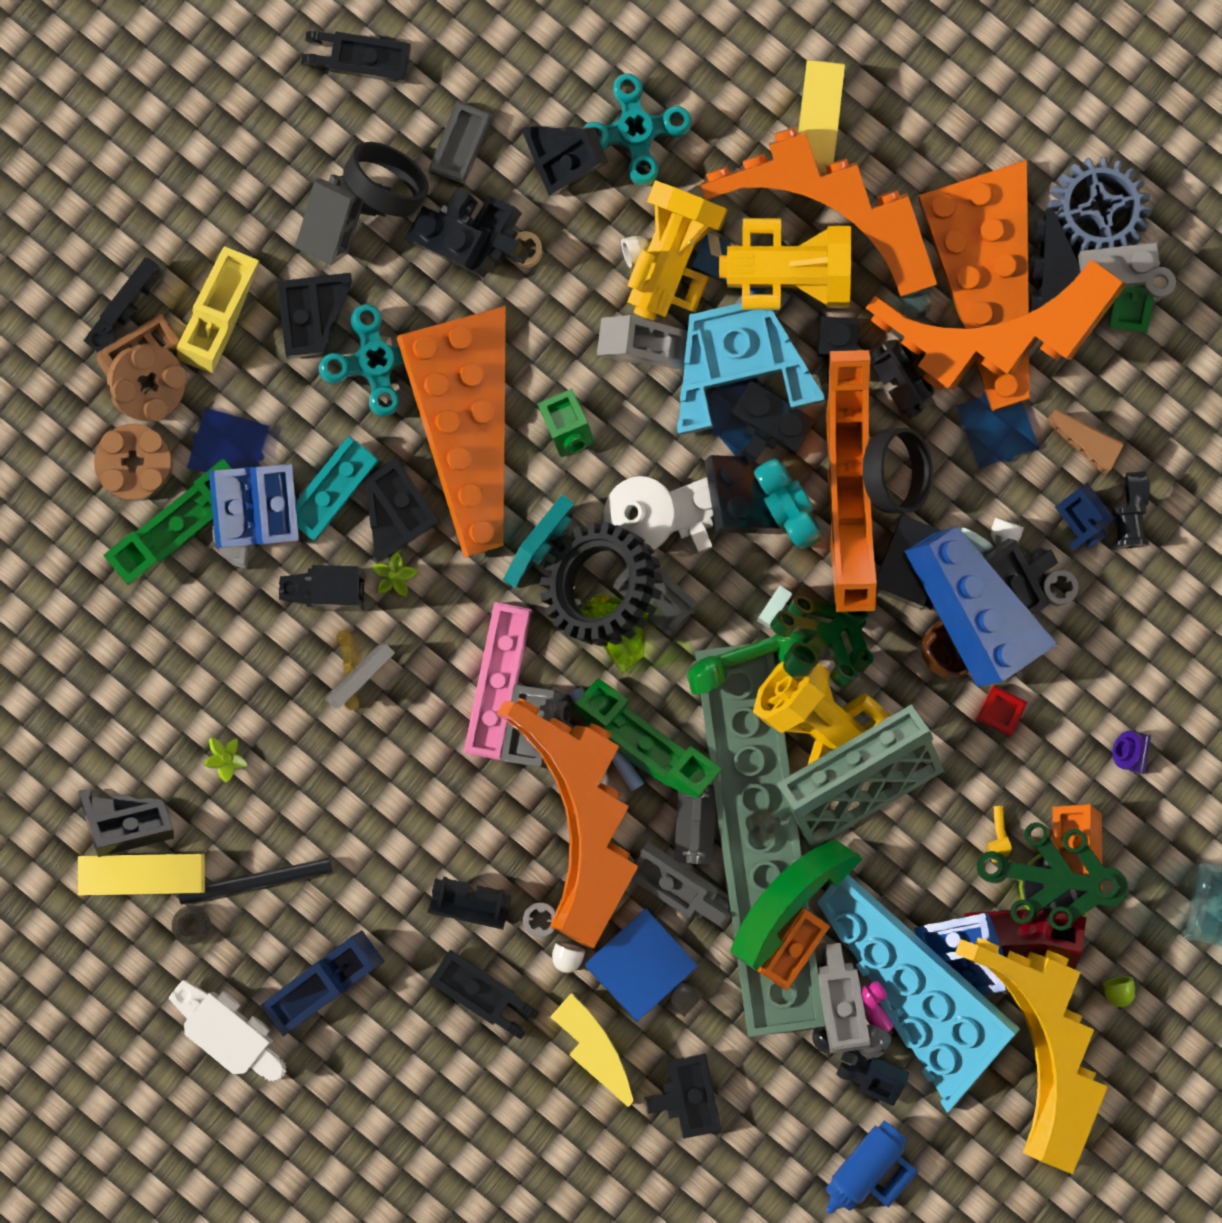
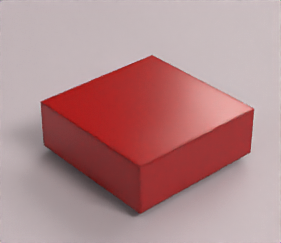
M992 685L975 720L1011 737L1028 702Z

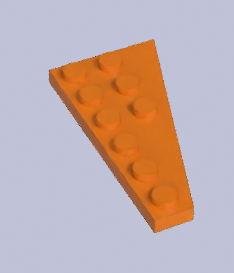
M1027 160L919 195L918 201L962 328H980L997 325L1028 314ZM1029 353L1013 375L1002 371L999 376L980 363L984 356L979 355L974 363L991 412L1029 400Z
M506 306L397 336L464 558L504 546Z

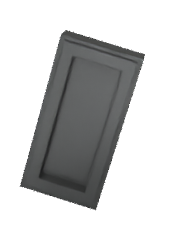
M456 101L428 169L429 173L465 186L493 118L492 114Z

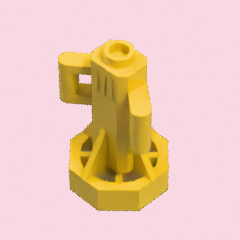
M655 180L647 202L655 206L656 231L648 251H640L627 284L628 287L633 288L627 301L635 305L633 313L655 321L657 314L666 317L671 303L696 313L709 277L686 268L694 245L711 229L720 231L728 213V209ZM682 275L692 278L684 300L675 297Z
M743 218V246H727V255H720L719 278H727V288H742V310H780L781 288H798L827 305V308H850L851 226H828V229L799 246H781V218ZM751 234H773V246H751ZM750 288H773V294H750Z
M784 661L776 666L758 689L753 710L756 716L781 734L785 731L810 734L815 739L808 765L826 755L828 750L830 752L892 716L867 693L860 695L840 708L834 702L828 682L830 672L823 665L818 663L810 675L797 679L786 673L783 668ZM864 711L872 720L861 726L853 717Z

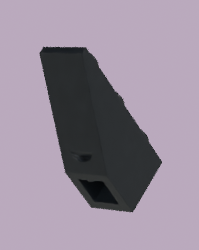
M1047 208L1042 215V219H1036L1034 239L1035 242H1041L1040 257L1034 256L1032 278L1039 281L1038 294H1032L1030 312L1042 307L1059 295L1081 273L1077 259L1053 208Z

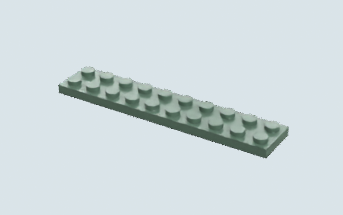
M749 644L695 651L696 662L707 656H717ZM773 653L725 669L726 680L715 689L700 694L709 759L722 768L721 772L712 782L734 939L745 917L761 894L786 868L802 857L796 819L776 784L790 776L784 732L781 734L771 728L753 713L758 689L775 669ZM807 901V903L803 907L809 911V905ZM815 950L788 991L737 958L748 1037L825 1027Z

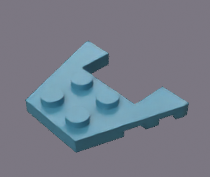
M741 302L689 315L683 386H681L680 413L677 422L679 436L713 428L705 393L706 389L783 372L791 410L825 402L821 389L813 379L772 310H742Z

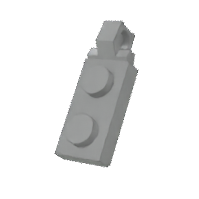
M841 943L825 945V950H823L825 966L818 967V981L830 1054L869 1049L870 1038L857 969H854L853 963L844 964Z

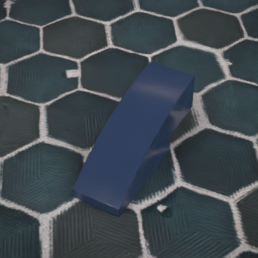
M361 930L263 1002L261 1007L282 1036H284L385 961Z

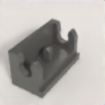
M331 174L329 181L320 178L314 181L295 248L329 265L334 264L348 254L364 203L352 192L343 177Z
M628 567L616 579L613 588L623 597H625L629 585ZM656 568L654 571L662 574L663 583L654 584V588L662 591L660 600L651 598L650 605L657 607L654 615L645 612L644 616L670 638L698 607V603L661 569Z

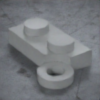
M1157 242L1080 251L1078 254L1080 271L1092 259L1127 284L1125 287L1144 285L1149 295L1155 298L1169 296L1176 286V279L1171 270L1159 267ZM1157 276L1165 278L1167 282L1166 288H1156L1153 279Z

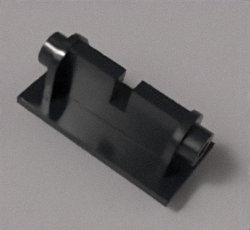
M897 339L884 342L887 351L881 346L870 353L873 359L870 363L884 385H887L894 379L898 380L899 385L888 392L901 415L906 414L908 419H911L922 412L919 407L920 404L923 409L936 404L932 398L934 390L931 384L922 378L923 375H918L912 365L914 357L911 351L902 343L899 344Z
M445 876L443 880L435 878L428 913L504 930L511 903V895L504 894L505 890H496L477 885L476 892L469 891L470 883L448 879Z

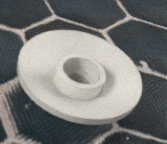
M637 476L624 480L612 490L605 503L603 519L604 522L615 526L618 525L640 536L645 540L644 543L650 545L654 550L662 545L672 532L676 518V509L672 495L662 483L649 477ZM636 506L638 516L631 520L630 511Z

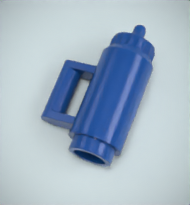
M885 1120L879 1127L875 1125L832 1176L831 1183L825 1190L830 1195L826 1212L833 1214L837 1209L843 1207L850 1211L857 1204L862 1203L869 1193L889 1208L918 1173L914 1167L901 1157L905 1151L903 1146L908 1142V1139ZM897 1161L902 1165V1168L880 1193L874 1187Z

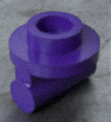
M1132 731L1122 733L1116 739L1113 746V760L1115 764L1121 769L1145 774L1151 736Z

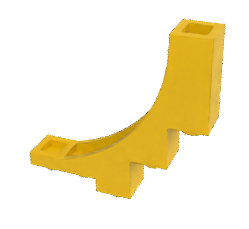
M979 937L975 944L960 939L955 954L987 967L1004 984L1022 1011L1030 1031L1037 1063L1038 1088L1032 1127L1022 1153L1073 1174L1108 1086L1094 1081L1095 1072L1080 1066L1094 1029L1080 1024L1083 1016L1066 1009L1081 972L1067 966L1068 958L1049 950L1046 951L1045 956L1030 952L1028 958L1009 951L1008 956L1004 957L997 954L1000 946Z

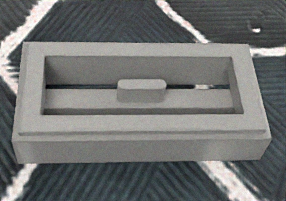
M387 644L376 646L326 696L325 700L334 709L340 708L395 652Z

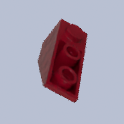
M1030 910L1017 911V916L1020 919H1026L1030 914ZM1052 910L1039 911L1035 919L1029 924L1016 922L1012 918L1010 911L964 913V917L983 913L989 914L1004 957L1008 956L1009 951L1028 958L1030 952L1045 956L1046 951L1049 950L1068 958L1067 966L1075 969L1082 954L1087 917L1081 916L1075 920L1071 929L1059 931L1053 928L1049 922V915ZM1060 912L1056 915L1055 922L1058 926H1064L1068 923L1069 916L1067 913Z

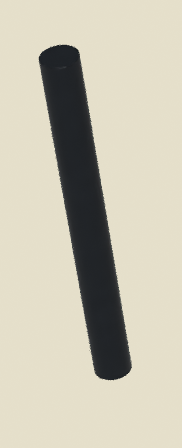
M329 857L205 884V893H178L180 904L183 905L333 873Z

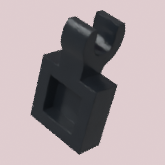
M821 316L817 357L829 358L827 384H829L830 351L857 350L859 319Z
M858 1050L844 1052L841 1060L851 1065L841 1062L836 1075L844 1080L859 1083V1092L894 1106L907 1083L910 1072L873 1057L869 1064Z

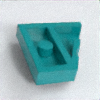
M561 495L519 547L503 578L505 582L516 588L534 562L537 565L541 563L552 547L548 544L554 536L559 539L572 522L567 517L574 505L571 500Z

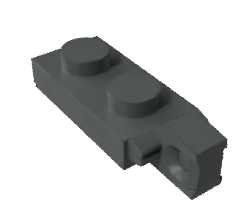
M647 842L635 859L634 864L638 868L631 880L688 918L692 915L698 918L704 916L720 926L730 913L729 901L718 893L719 890L715 886H712L710 882L651 843Z

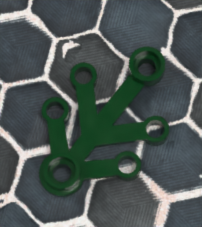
M801 595L795 596L788 605L787 611H779L770 623L772 630L782 637H789L793 631L816 636L807 644L796 642L789 648L783 658V668L786 673L797 679L810 675L819 663L818 655L829 646L835 663V667L830 672V678L837 686L848 688L856 679L857 672L866 671L873 662V655L867 649L861 631L866 625L868 611L836 612L835 602L833 605L811 601ZM810 615L831 619L832 621L827 623L808 618ZM844 631H846L852 647V651L849 654L841 635Z
M1038 822L1029 824L1025 829L1024 836L1029 844L1037 847L1051 869L1009 862L1004 855L996 851L984 853L977 862L979 876L989 883L996 884L1004 881L1006 878L1048 885L1028 900H1018L1012 905L1011 916L1020 924L1031 923L1039 911L1071 889L1086 891L1087 893L1067 908L1056 907L1051 911L1049 922L1053 928L1059 931L1071 929L1075 920L1098 904L1104 907L1119 905L1128 894L1126 877L1117 869L1104 868L1089 847L1088 837L1078 829H1071L1065 833L1063 845L1068 851L1078 855L1090 876L1076 874L1072 871L1051 841L1048 828ZM1042 828L1044 832L1042 840L1038 842L1032 841V830ZM1078 834L1082 837V845L1076 849L1071 848L1069 839L1071 836ZM995 859L999 865L998 870L993 874H989L985 868L986 863L989 860ZM1105 880H1112L1114 882L1115 888L1110 894H1103L1101 891V884ZM1021 905H1027L1030 909V914L1026 919H1020L1017 916V909ZM1060 912H1066L1069 916L1068 923L1064 926H1058L1055 922V917Z

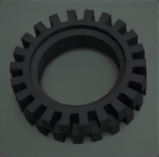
M591 522L587 523L588 530L581 526L574 528L575 538L565 534L560 539L565 546L563 550L554 546L550 551V554L557 559L554 564L545 561L543 569L551 572L550 578L541 577L540 586L548 589V592L540 594L541 601L550 605L544 609L547 616L555 619L552 622L554 626L563 630V633L591 645L608 646V642L617 645L623 643L621 636L631 639L637 635L633 629L634 626L644 629L648 624L642 617L645 612L654 615L657 607L650 605L651 598L660 600L662 591L654 588V584L663 583L662 574L654 571V569L661 567L659 559L651 556L655 551L650 545L644 543L645 540L640 536L608 522H602V525ZM602 551H616L624 558L629 570L627 593L620 605L610 614L599 618H588L581 613L574 600L573 588L576 575L583 563L592 555Z

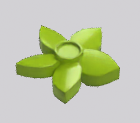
M398 551L390 558L389 566L386 564L372 565L376 574L384 577L379 583L378 594L386 593L394 587L398 594L407 597L408 587L404 580L414 578L419 572L412 567H403V559Z
M209 739L210 749L214 755L207 758L203 766L211 769L218 768L217 773L225 783L232 778L234 770L248 766L241 756L234 755L237 751L238 739L227 742L224 747L217 739Z

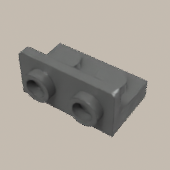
M514 685L511 701L517 702L521 698L540 709L537 715L548 722L551 718H555L566 725L569 723L572 716L571 697L569 694L554 690ZM507 722L500 761L548 769L540 753L520 731Z

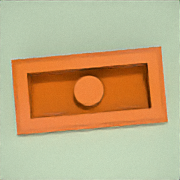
M802 907L777 933L783 944L757 971L788 991L830 925Z

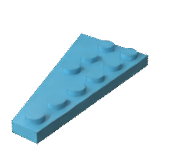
M848 874L837 887L831 884L817 903L841 942L847 943L858 961L856 966L862 976L865 977L867 975L871 983L879 981L886 990L888 996L884 1001L879 1002L906 1047L912 1048L923 1066L922 1073L928 1083L932 1081L943 1098L940 1102L948 1113L1017 1034L1020 1028Z

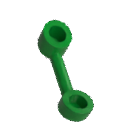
M793 631L789 637L775 634L772 637L735 650L700 659L687 672L691 693L698 695L715 689L726 680L725 669L777 651L779 661L783 662L784 655L794 643L802 642L807 644L813 636L798 631Z

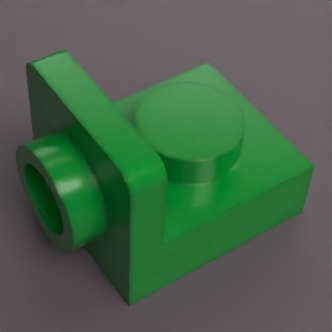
M1144 285L1125 287L1111 305L1108 320L1109 328L1148 332L1154 297L1149 295Z
M572 388L537 403L560 457L579 453L587 446L595 443L589 424Z

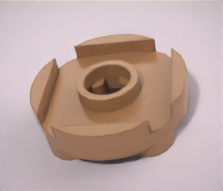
M153 344L137 345L121 351L113 360L107 375V385L110 386L111 400L114 406L124 415L139 421L163 420L180 403L187 380L185 369L181 367L178 359L167 349ZM151 372L154 376L152 380L154 386L151 390L147 389L142 393L140 391L142 384L138 382V379L141 375L147 377Z
M125 424L106 432L102 436L95 452L94 467L98 479L106 490L126 501H142L157 494L156 492L167 483L172 473L173 458L169 446L159 433L145 425ZM132 452H136L138 458L144 459V464L137 466L135 473H130L129 467L123 465L124 459L129 458Z

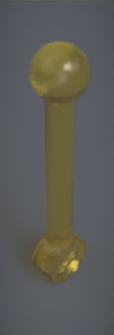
M343 630L337 634L336 639L342 647L344 674L346 677L352 671L349 649L352 635L348 631ZM353 694L344 705L348 710H355L359 706V699Z

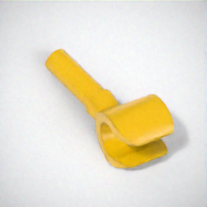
M994 806L997 839L987 842L988 852L996 851L1008 858L1012 847L1005 831L1003 806Z

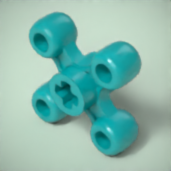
M625 73L620 75L613 84L614 98L622 108L620 119L610 125L590 122L584 127H594L596 133L601 136L599 141L603 150L611 145H622L628 149L631 154L629 177L635 185L647 187L655 182L659 173L658 164L649 151L651 142L659 136H669L671 138L686 136L691 129L692 118L690 113L681 106L668 108L663 114L658 116L647 114L640 105V99L643 94L641 80L636 75ZM624 86H631L634 88V91L626 94L621 89ZM674 118H679L683 121V124L675 127L670 121ZM636 124L642 125L643 135L636 133L635 137L629 135V125L634 128ZM641 166H646L650 169V172L646 175H641L637 172V169Z
M363 304L358 306L351 316L352 328L361 340L360 349L351 356H343L338 353L326 355L319 364V375L325 383L330 385L340 384L352 375L364 377L371 386V395L369 397L371 412L378 417L387 418L397 411L400 404L398 393L390 384V374L395 368L405 366L400 347H391L381 340L379 335V328L382 323L380 311L373 305ZM360 316H370L373 323L371 325H364L360 321ZM377 353L383 357L380 363L385 366L383 367L378 364L375 368H371L368 365L370 359L365 356L373 357ZM329 364L338 365L340 373H330L327 366ZM381 396L387 397L390 401V406H380L378 398Z
M771 459L757 467L754 474L764 492L770 495L764 498V501L780 529L785 527L795 546L800 549H807L821 541L824 535L813 515L809 514L815 509L799 481L793 482L787 469L778 459Z

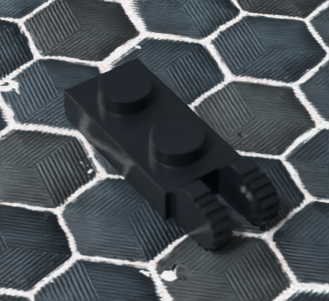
M317 31L306 32V42L315 46L333 47L331 57L311 53L303 54L302 65L322 70L330 69V72L405 84L411 53L410 43L337 31L335 34Z
M451 949L429 980L430 984L492 1025L496 1023L519 1039H522L526 1033L523 1028L516 1022L501 1016L508 1002L527 1017L535 1019L539 1013L537 1009L515 996V991Z

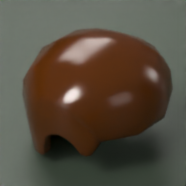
M939 621L931 626L921 641L922 658L929 670L941 678H958L960 675L968 673L969 671L943 622Z

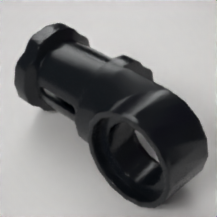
M1146 471L1127 472L1125 474L1127 507L1112 509V515L1116 517L1118 540L1114 542L1115 549H1133L1149 546V539L1145 538L1143 515L1147 513L1146 505L1149 504Z

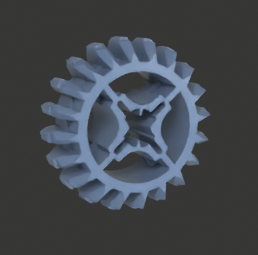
M1101 157L1097 168H1095L1091 158H1087L1083 162V170L1074 163L1069 168L1071 176L1062 173L1058 178L1061 186H1053L1050 194L1058 200L1049 201L1047 208H1053L1054 212H1059L1056 216L1065 235L1069 237L1068 242L1071 248L1074 243L1080 246L1077 256L1080 251L1087 249L1129 246L1128 242L1137 245L1141 240L1137 231L1145 232L1148 229L1149 224L1141 218L1149 217L1152 214V209L1141 206V204L1150 200V194L1138 193L1145 182L1143 179L1137 180L1134 183L1130 180L1135 173L1134 168H1129L1125 174L1119 172L1122 166L1120 160H1116L1112 168H1107V158ZM1102 182L1111 184L1122 194H1109L1105 191ZM1087 183V202L1079 204L1077 208L1070 210L1072 192L1078 186ZM1096 202H1098L1100 207L1110 208L1106 210L1103 216L1097 210L1092 211V207ZM1128 208L1129 218L1125 229L1112 236V216ZM1086 222L1092 225L1096 235H1100V237L1084 232L1076 223Z

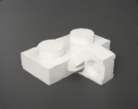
M706 477L670 492L676 509L675 523L670 534L679 532L681 539L690 536L697 554L712 549L706 529L714 526L711 520L714 516Z

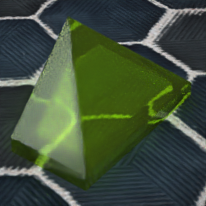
M599 593L586 603L580 611L588 618H599L610 614L623 600ZM645 612L642 617L648 621V613ZM647 625L644 629L634 626L633 629L637 635L631 639L621 636L623 643L614 645L608 642V646H603L621 673L627 671L644 657Z

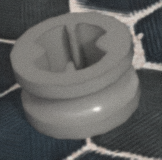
M1054 571L1045 578L1042 584V591L1048 602L1052 605H1066L1074 600L1078 594V581L1068 571ZM1057 578L1065 579L1063 584L1068 582L1070 586V591L1063 594V599L1055 597L1057 592L1052 594L1050 590V585L1055 584Z
M534 903L524 912L523 925L531 935L545 937L555 929L550 926L546 930L542 927L534 929L530 924V920H534V918L530 917V915L536 909L540 913L547 910L553 919L556 911L547 903Z

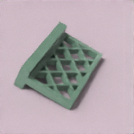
M912 704L776 783L811 850L944 772L932 743L933 736ZM898 762H906L901 771H893ZM920 762H930L927 766L914 772ZM865 781L872 782L868 791H859ZM886 782H894L891 787L881 791ZM831 801H839L835 810H826ZM852 802H860L857 807L847 811ZM819 821H827L825 826L813 832Z

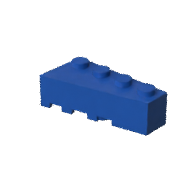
M958 526L932 533L905 551L977 687L1003 682L1058 645Z

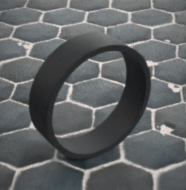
M360 143L356 146L343 168L344 179L352 192L370 207L388 215L406 217L414 214L429 190L428 180L420 167L399 150L382 143ZM359 162H370L388 169L409 187L413 197L400 196L380 187L365 174Z
M911 428L882 429L873 435L864 453L863 481L867 495L873 505L884 513H911L918 510L928 498L932 485L933 466L929 448L923 437ZM895 436L899 437L906 446L912 467L910 489L900 506L891 498L884 478L886 450Z

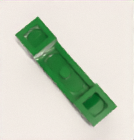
M224 459L220 460L194 481V485L139 530L136 532L132 531L103 555L127 585H130L152 570L213 521L209 471L232 469Z
M597 678L574 706L589 725L593 723L611 733L609 740L619 746L617 751L641 770L682 793L699 798L721 772L722 768L692 746L687 751L682 749L627 708L629 700L600 678Z
M833 840L814 848L793 862L767 887L755 902L737 932L730 949L731 953L757 971L783 944L777 933L826 881L837 887L862 861L861 856L839 841Z

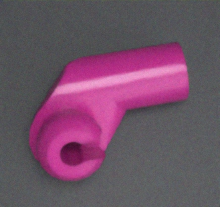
M874 981L870 986H864L861 989L866 1020L870 1025L878 1026L888 1032L894 1025L879 1005V1002L884 1001L888 994L879 981Z

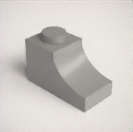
M632 315L601 318L597 356L624 363H641L671 369H684L688 331Z

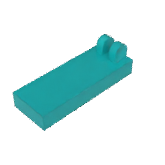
M348 436L295 502L298 529L313 541H317L364 482V479L368 477L380 460L376 455L368 451L359 441Z

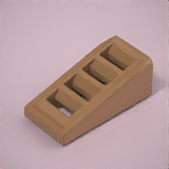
M159 314L97 352V363L106 376L113 359L121 351L140 345V340L144 339L146 344L159 346L151 334L155 329L166 343L162 348L167 349L171 353L177 351L180 339L162 314Z
M1058 409L1054 410L1047 419L1050 426L1100 472L1105 475L1110 472L1123 447L1122 442Z

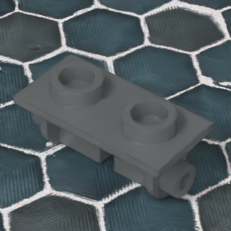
M707 787L699 798L678 791L674 859L679 863L713 865L716 818L713 787Z

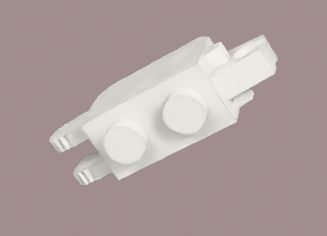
M183 980L171 993L169 1000L187 1019L184 1023L185 1035L232 1074L246 1073L252 1068L261 1077L264 1076L265 1079H268V1081H278L282 1076H285L284 1073L287 1072L286 1062H283L284 1059L281 1060L280 1056L269 1048L270 1044L274 1041L267 1036L270 1029L256 1017L252 1016L248 1020L238 1012L237 1009L241 1005L226 992L222 991L220 995L215 992L207 993L187 980Z

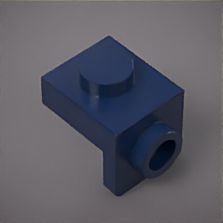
M1088 482L1055 506L1078 537L1069 544L1073 551L1084 542L1088 548H1091L1108 535L1103 528L1115 520L1114 516Z

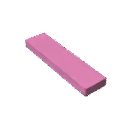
M494 602L463 753L501 760L507 722L498 716L497 712L503 701H511L513 687L518 684L532 609Z

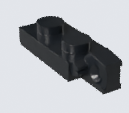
M145 257L100 315L98 322L83 340L96 352L116 341L115 329L120 323L126 326L138 311V308L134 305L143 293L149 296L158 286L162 278L158 276L161 268L149 257Z

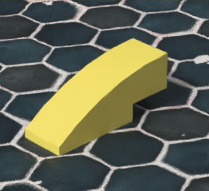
M807 59L798 133L806 130L819 173L822 174L827 172L825 165L834 162L845 64Z
M225 246L223 247L193 306V315L177 345L178 361L213 374L239 317L258 268L259 260Z
M205 854L78 856V895L205 893Z
M571 992L551 1015V1018L579 1042L570 1052V1056L629 1107L634 1098L628 1076L617 1050L591 1011Z

